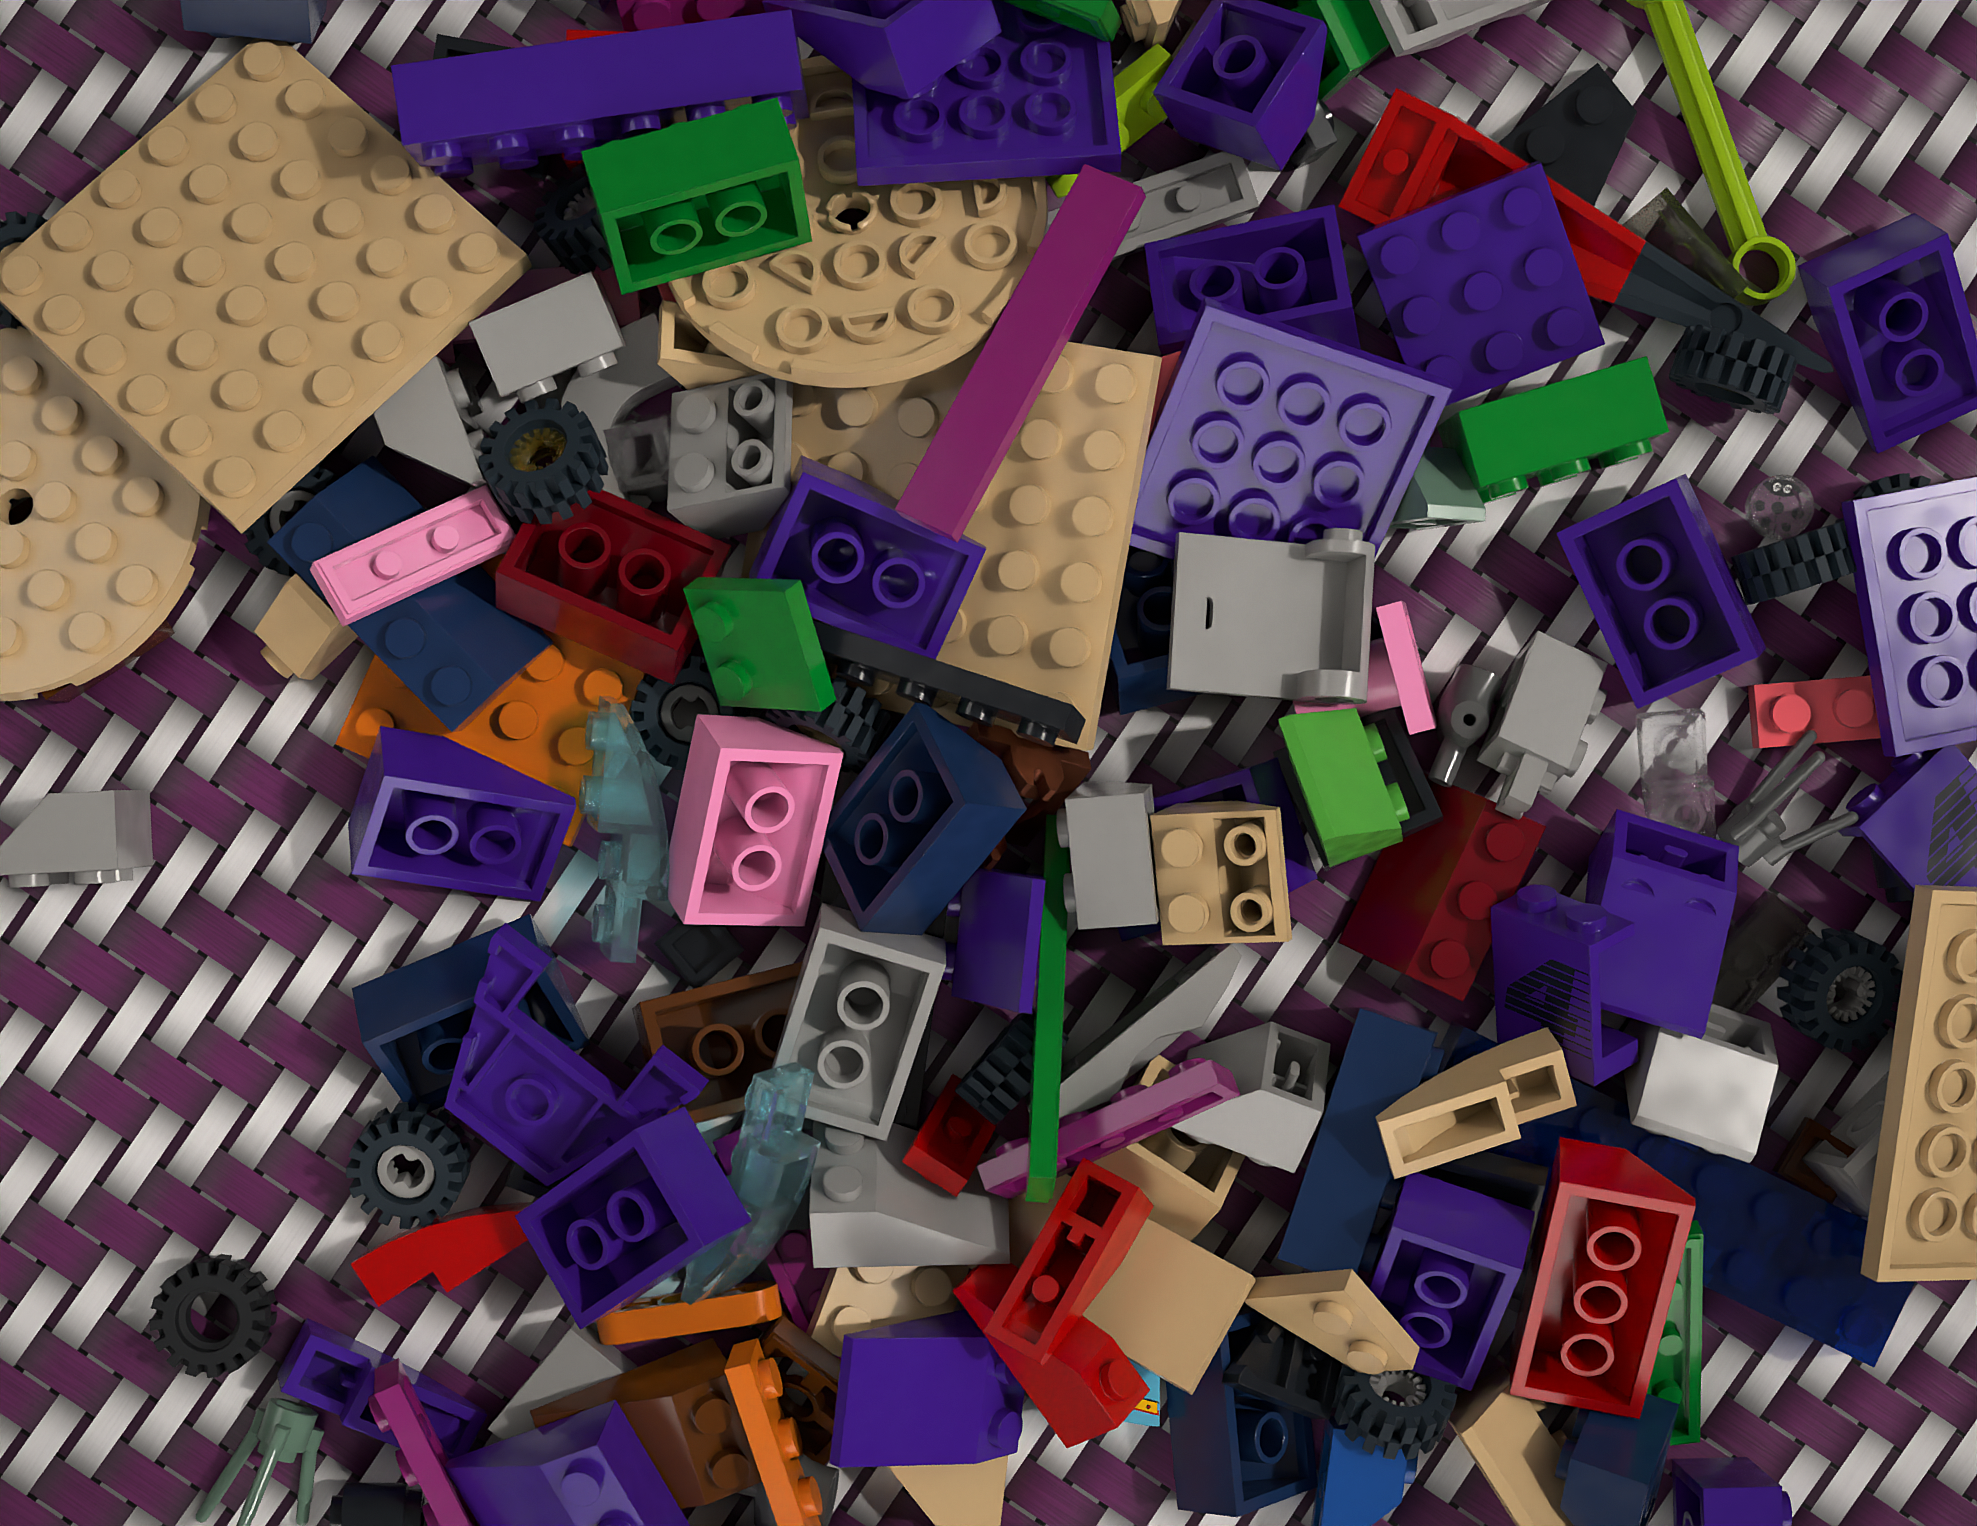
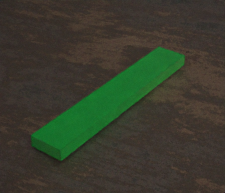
M1046 814L1042 848L1041 875L1046 879L1036 972L1025 1199L1026 1202L1049 1203V1199H1053L1057 1172L1068 912L1064 901L1063 879L1065 873H1070V847H1060L1057 834V815Z

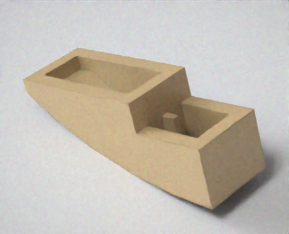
M1548 1027L1507 1041L1449 1068L1402 1096L1375 1118L1391 1173L1394 1179L1520 1139L1519 1124L1575 1107L1577 1104L1563 1050Z

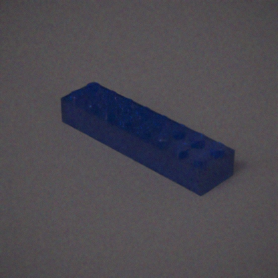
M1451 1021L1439 1048L1445 1050L1438 1074L1500 1044ZM1570 1078L1577 1106L1519 1124L1520 1139L1483 1150L1549 1167L1540 1205L1543 1208L1559 1137L1627 1149L1695 1198L1696 1208L1692 1221L1697 1220L1703 1232V1286L1872 1367H1875L1916 1282H1876L1860 1274L1867 1220L1742 1160L1724 1154H1713L1702 1147L1666 1135H1656L1642 1127L1632 1125L1628 1105Z

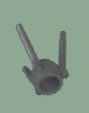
M1806 731L1749 797L1731 811L1733 815L1717 827V834L1721 841L1739 846L1738 861L1741 864L1750 867L1763 857L1771 866H1774L1789 853L1830 836L1858 821V814L1851 811L1787 839L1781 840L1779 835L1786 831V826L1774 809L1825 761V754L1821 751H1816L1782 781L1816 740L1817 734L1815 731Z

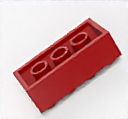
M1559 1137L1510 1345V1395L1640 1419L1695 1212L1696 1201L1693 1196L1627 1149Z

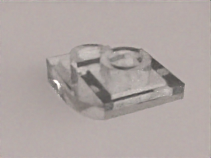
M1700 708L1636 714L1638 755L1645 817L1716 839L1714 780L1707 775L1705 712Z

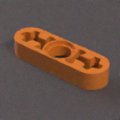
M763 1280L639 1298L601 1318L596 1323L600 1344L619 1345L764 1323L782 1316V1308L776 1281Z

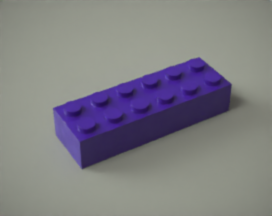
M791 9L391 65L402 146L421 167L428 166L434 171L435 177L439 176L441 179L465 177L474 173L473 165L499 162L501 169L529 168L539 163L538 156L564 153V159L583 160L581 151L602 146L613 140L628 139L668 128L678 122L697 120L733 110L740 105L755 104L776 97L789 130L797 127L796 120L809 118L799 41Z

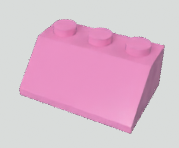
M697 714L661 886L683 924L805 926L844 754L840 748L758 717Z

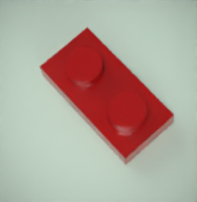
M952 1074L941 1089L901 1162L920 1173L927 1181L937 1184L957 1197L973 1173L997 1124H991L955 1092L957 1085L962 1079Z

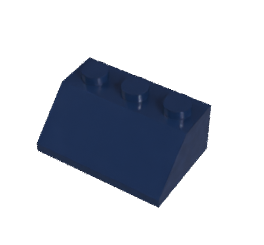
M915 702L830 811L822 849L861 932L922 936L1027 808L999 757L927 704Z
M531 914L507 923L552 958V961L519 1003L518 1008L571 1050L577 1051L589 1046L588 1034L555 955ZM502 926L352 988L362 1044L403 1102H408L409 1111H415L419 1102L430 1104L428 1112L445 1105L463 1037L469 1031L476 1007L473 1001L478 983L484 977L490 953H487L490 940Z
M1245 1302L1192 1395L1165 1380L1178 1510L1240 1517L1318 1487L1311 1418L1222 1384L1224 1372L1264 1316Z

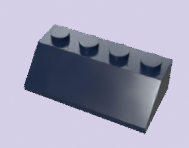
M372 455L315 495L267 543L330 606L310 571L314 561L427 510ZM479 564L348 624L451 732L462 731L554 643L539 626L496 608V581Z
M1369 1007L1359 1009L1277 1257L1278 1259L1314 1272L1353 1269L1357 1275L1359 1270L1369 1274L1372 1273L1383 1240V1236L1372 1233L1380 1208L1392 1212L1403 1177L1394 1179L1391 1173L1375 1117L1402 1096L1420 1086L1421 1083H1425L1438 1074L1445 1053L1444 1049L1434 1046L1438 1032Z

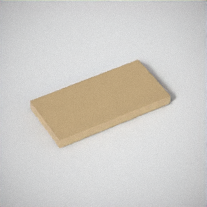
M1065 1174L1056 1178L1053 1199H1049V1203L1026 1202V1193L1008 1199L1010 1262L1020 1269L1072 1178L1071 1176ZM1147 1218L1121 1265L1082 1315L1112 1336L1130 1361L1192 1395L1256 1280L1253 1275ZM968 1265V1267H969L971 1270H973V1269L977 1266V1265Z

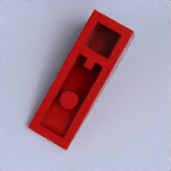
M1083 1157L984 1332L1043 1366L1126 1257L1154 1207L1138 1186Z
M1011 1262L1010 1264H979L952 1290L1066 1448L1118 1428L1150 1391L1113 1337L1083 1315H1081L1043 1366L985 1333V1328L1019 1270Z

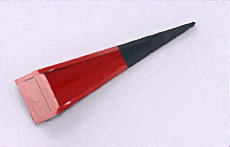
M1396 88L1338 207L1378 225L1529 165V163L1460 117L1400 88ZM1546 175L1589 296L1684 327L1689 325L1695 327L1696 325H1705L1710 329L1713 326L1723 328L1726 332L1732 334L1734 331L1745 334L1744 337L1752 340L1757 338L1765 341L1767 346H1777L1784 350L1783 353L1791 354L1795 357L1794 360L1799 365L1823 373L1834 372L1829 361Z

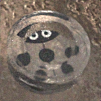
M1790 475L1771 476L1758 482L1749 492L1745 504L1746 517L1750 526L1765 538L1780 540L1792 537L1802 532L1810 523L1814 513L1813 496L1809 488L1796 477Z

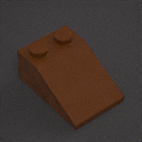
M803 961L642 1001L632 1008L646 1064L663 1044L709 1080L696 1099L685 1105L682 1103L662 1116L685 1107L694 1123L699 1124L764 1106L762 1105V1099Z
M713 1338L530 1410L534 1426L538 1428L616 1399L680 1509L708 1505L762 1482L724 1371L727 1361Z

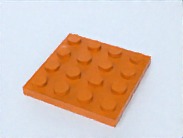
M499 554L479 564L495 581L496 570L505 554ZM541 628L554 643L462 731L451 732L404 682L374 654L335 744L369 759L380 726L444 736L574 797L576 809L562 843L566 846H572L632 712V700L635 701L638 693L636 688L641 680L647 678L648 674Z

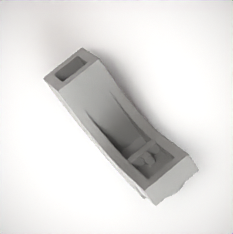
M655 313L620 329L626 346L613 351L618 362L617 364L584 378H581L577 369L569 381L560 404L563 407L566 401H569L576 405L579 413L584 411L588 416L607 455L605 460L609 466L608 475H600L604 483L602 490L630 502L632 501L624 487L617 466L616 450L620 431L628 416L641 403L680 384L657 364L659 318ZM556 451V460L562 455L563 451Z

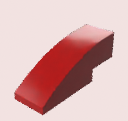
M515 1202L476 1207L449 1214L442 1218H435L430 1225L424 1227L418 1225L398 1233L363 1253L350 1265L378 1307L431 1272L435 1274L446 1293H448L528 1240L515 1215L533 1202Z

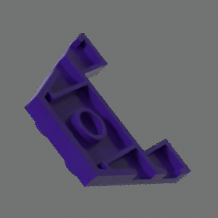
M505 923L490 940L487 953H490L484 977L478 983L473 1001L476 1007L469 1031L463 1037L444 1107L536 1179L549 1186L596 1158L634 1129L662 1117L663 1114L682 1103L685 1105L696 1099L709 1080L662 1044L627 1090H623L518 1008L519 1003L552 961V958Z

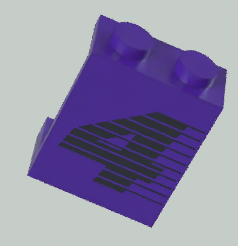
M1955 745L1895 757L1891 762V766L1895 770L1879 785L1873 783L1866 786L1847 803L1846 809L1848 812H1856L1859 818L1855 824L1838 832L1843 837H1863L1913 894L1915 892V885L1977 887V770Z
M1535 884L1525 886L1519 889L1517 894L1491 907L1497 1044H1503L1548 1027L1563 1050L1569 1075L1592 1086H1596L1638 1062V1038L1601 1023L1599 953L1635 935V922L1611 914L1600 905L1585 904L1559 894L1554 888L1547 885Z

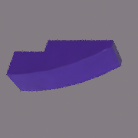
M306 1318L277 1373L280 1391L339 1415L341 1424L401 1449L392 1429L384 1433L381 1432L368 1403V1396L374 1394L375 1369L395 1359L343 1333ZM402 1363L449 1460L468 1453L487 1417L486 1411L458 1393Z

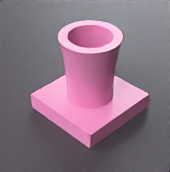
M1399 601L1376 607L1383 637L1370 641L1366 703L1343 705L1293 701L1296 714L1356 708L1360 718L1375 712L1402 706L1409 735L1436 728V716L1406 603Z

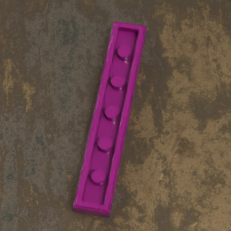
M1083 165L900 498L895 510L901 517L958 543L1146 199L1142 187L1089 165Z

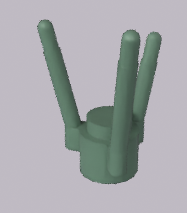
M270 1398L266 1409L258 1408L248 1433L196 1513V1520L203 1523L209 1518L260 1440L257 1451L264 1456L236 1526L251 1525L277 1461L294 1463L297 1453H302L297 1497L296 1523L300 1526L306 1525L309 1521L310 1504L312 1502L317 1451L325 1432L320 1428L314 1427L318 1413L307 1406L281 1398Z

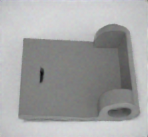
M1348 528L1325 529L1323 531V539L1314 540L1307 544L1178 532L1175 542L1167 689L1324 704L1350 705L1366 703L1375 545L1362 541V531ZM1207 600H1208L1209 603H1210L1209 626H1208V628L1206 629Z

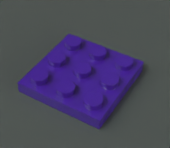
M1539 161L1356 233L1404 365L1448 379L1453 390L1445 406L1605 345L1542 163Z

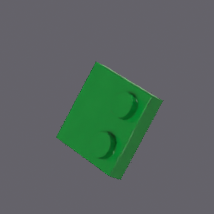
M698 577L683 588L720 706L822 712L837 700L801 580Z

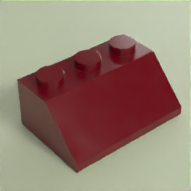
M588 490L587 493L592 503L585 509L577 502L571 505L570 509L574 516L563 520L558 511L552 513V524L541 525L536 514L531 524L523 522L496 570V608L673 685L698 637L683 588L698 577L721 578L732 546L605 490H601L600 493Z
M1424 773L1443 814V821L1403 838L1402 842L1380 850L1337 943L1464 1002L1492 943L1491 907L1515 894L1546 826L1525 816L1517 820L1496 810V802L1453 784L1450 788L1436 784L1427 778L1428 774Z

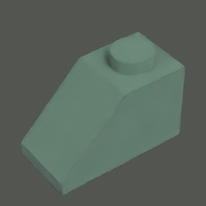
M1430 437L1389 528L1426 530L1484 522L1486 508L1456 450L1430 447Z

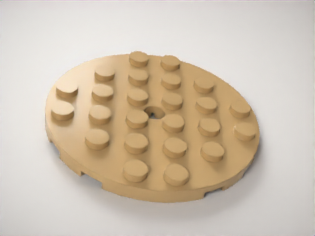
M823 55L802 59L809 118L796 120L797 127L789 130L799 157L812 242L668 282L670 290L682 312L694 327L714 346L742 364L778 379L820 387L856 388L898 382L933 371L971 351L991 335L1048 231V200L1045 177L1034 176L858 186L852 77ZM849 208H859L868 213L864 220L857 223L858 229L851 230L850 224L838 221L836 219L837 215Z
M17 326V329H0V701L38 698V693L52 690L68 683H72L75 686L81 685L108 671L142 645L167 618L193 575L195 568L190 565V562L196 550L201 529H208L211 506L208 501L28 329ZM24 497H32L33 508L28 518L19 524L10 525L8 517L12 504L9 501L12 498L20 500Z

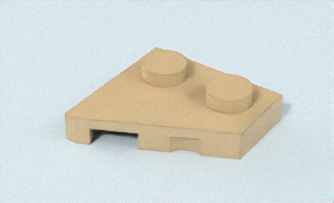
M1353 1269L1255 1278L1256 1281L1244 1301L1248 1306L1358 1373L1376 1375L1384 1371L1413 1370L1420 1347Z

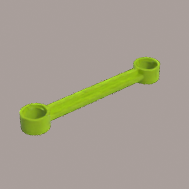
M1626 0L1629 4L1644 9L1730 246L1732 253L1726 259L1723 268L1725 287L1729 294L1740 303L1751 306L1766 304L1782 295L1791 286L1796 274L1795 258L1785 243L1774 237L1767 236L1683 0ZM1747 251H1764L1776 261L1779 268V280L1776 288L1771 290L1770 293L1755 292L1742 281L1739 265Z

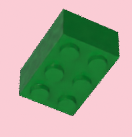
M777 97L755 104L740 105L733 110L697 120L678 122L668 128L624 140H613L602 146L581 151L602 234L622 295L812 242L799 157Z
M1647 356L1458 411L1437 426L1443 448L1456 450L1483 504L1516 495V492L1529 488L1526 480L1537 476L1540 487L1577 477V474L1591 470L1589 461L1597 458L1601 469L1638 459V456L1653 452L1651 440L1669 432Z

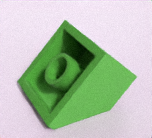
M1356 708L1291 714L1278 719L1288 756L1329 867L1403 841L1399 822L1410 819L1398 783L1395 782L1386 786L1384 784L1377 763L1387 760V755L1375 723L1363 727Z

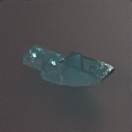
M599 696L598 712H589L585 731L586 749L594 750L592 775H583L579 790V811L581 814H588L587 823L599 833H611L610 841H602L599 849L598 876L599 879H606L604 904H595L591 934L593 942L600 943L599 949L610 962L636 963L642 900L668 901V831L662 795L654 767L637 727L624 704L610 696Z
M792 1062L753 1075L752 1083L745 1095L744 1103L746 1110L739 1141L731 1157L732 1172L731 1175L726 1176L752 1221L685 1266L687 1273L681 1300L686 1303L694 1304L736 1286L751 1274L768 1256L791 1222L811 1178L821 1144L820 1141L801 1132L815 1074L814 1071L796 1062Z

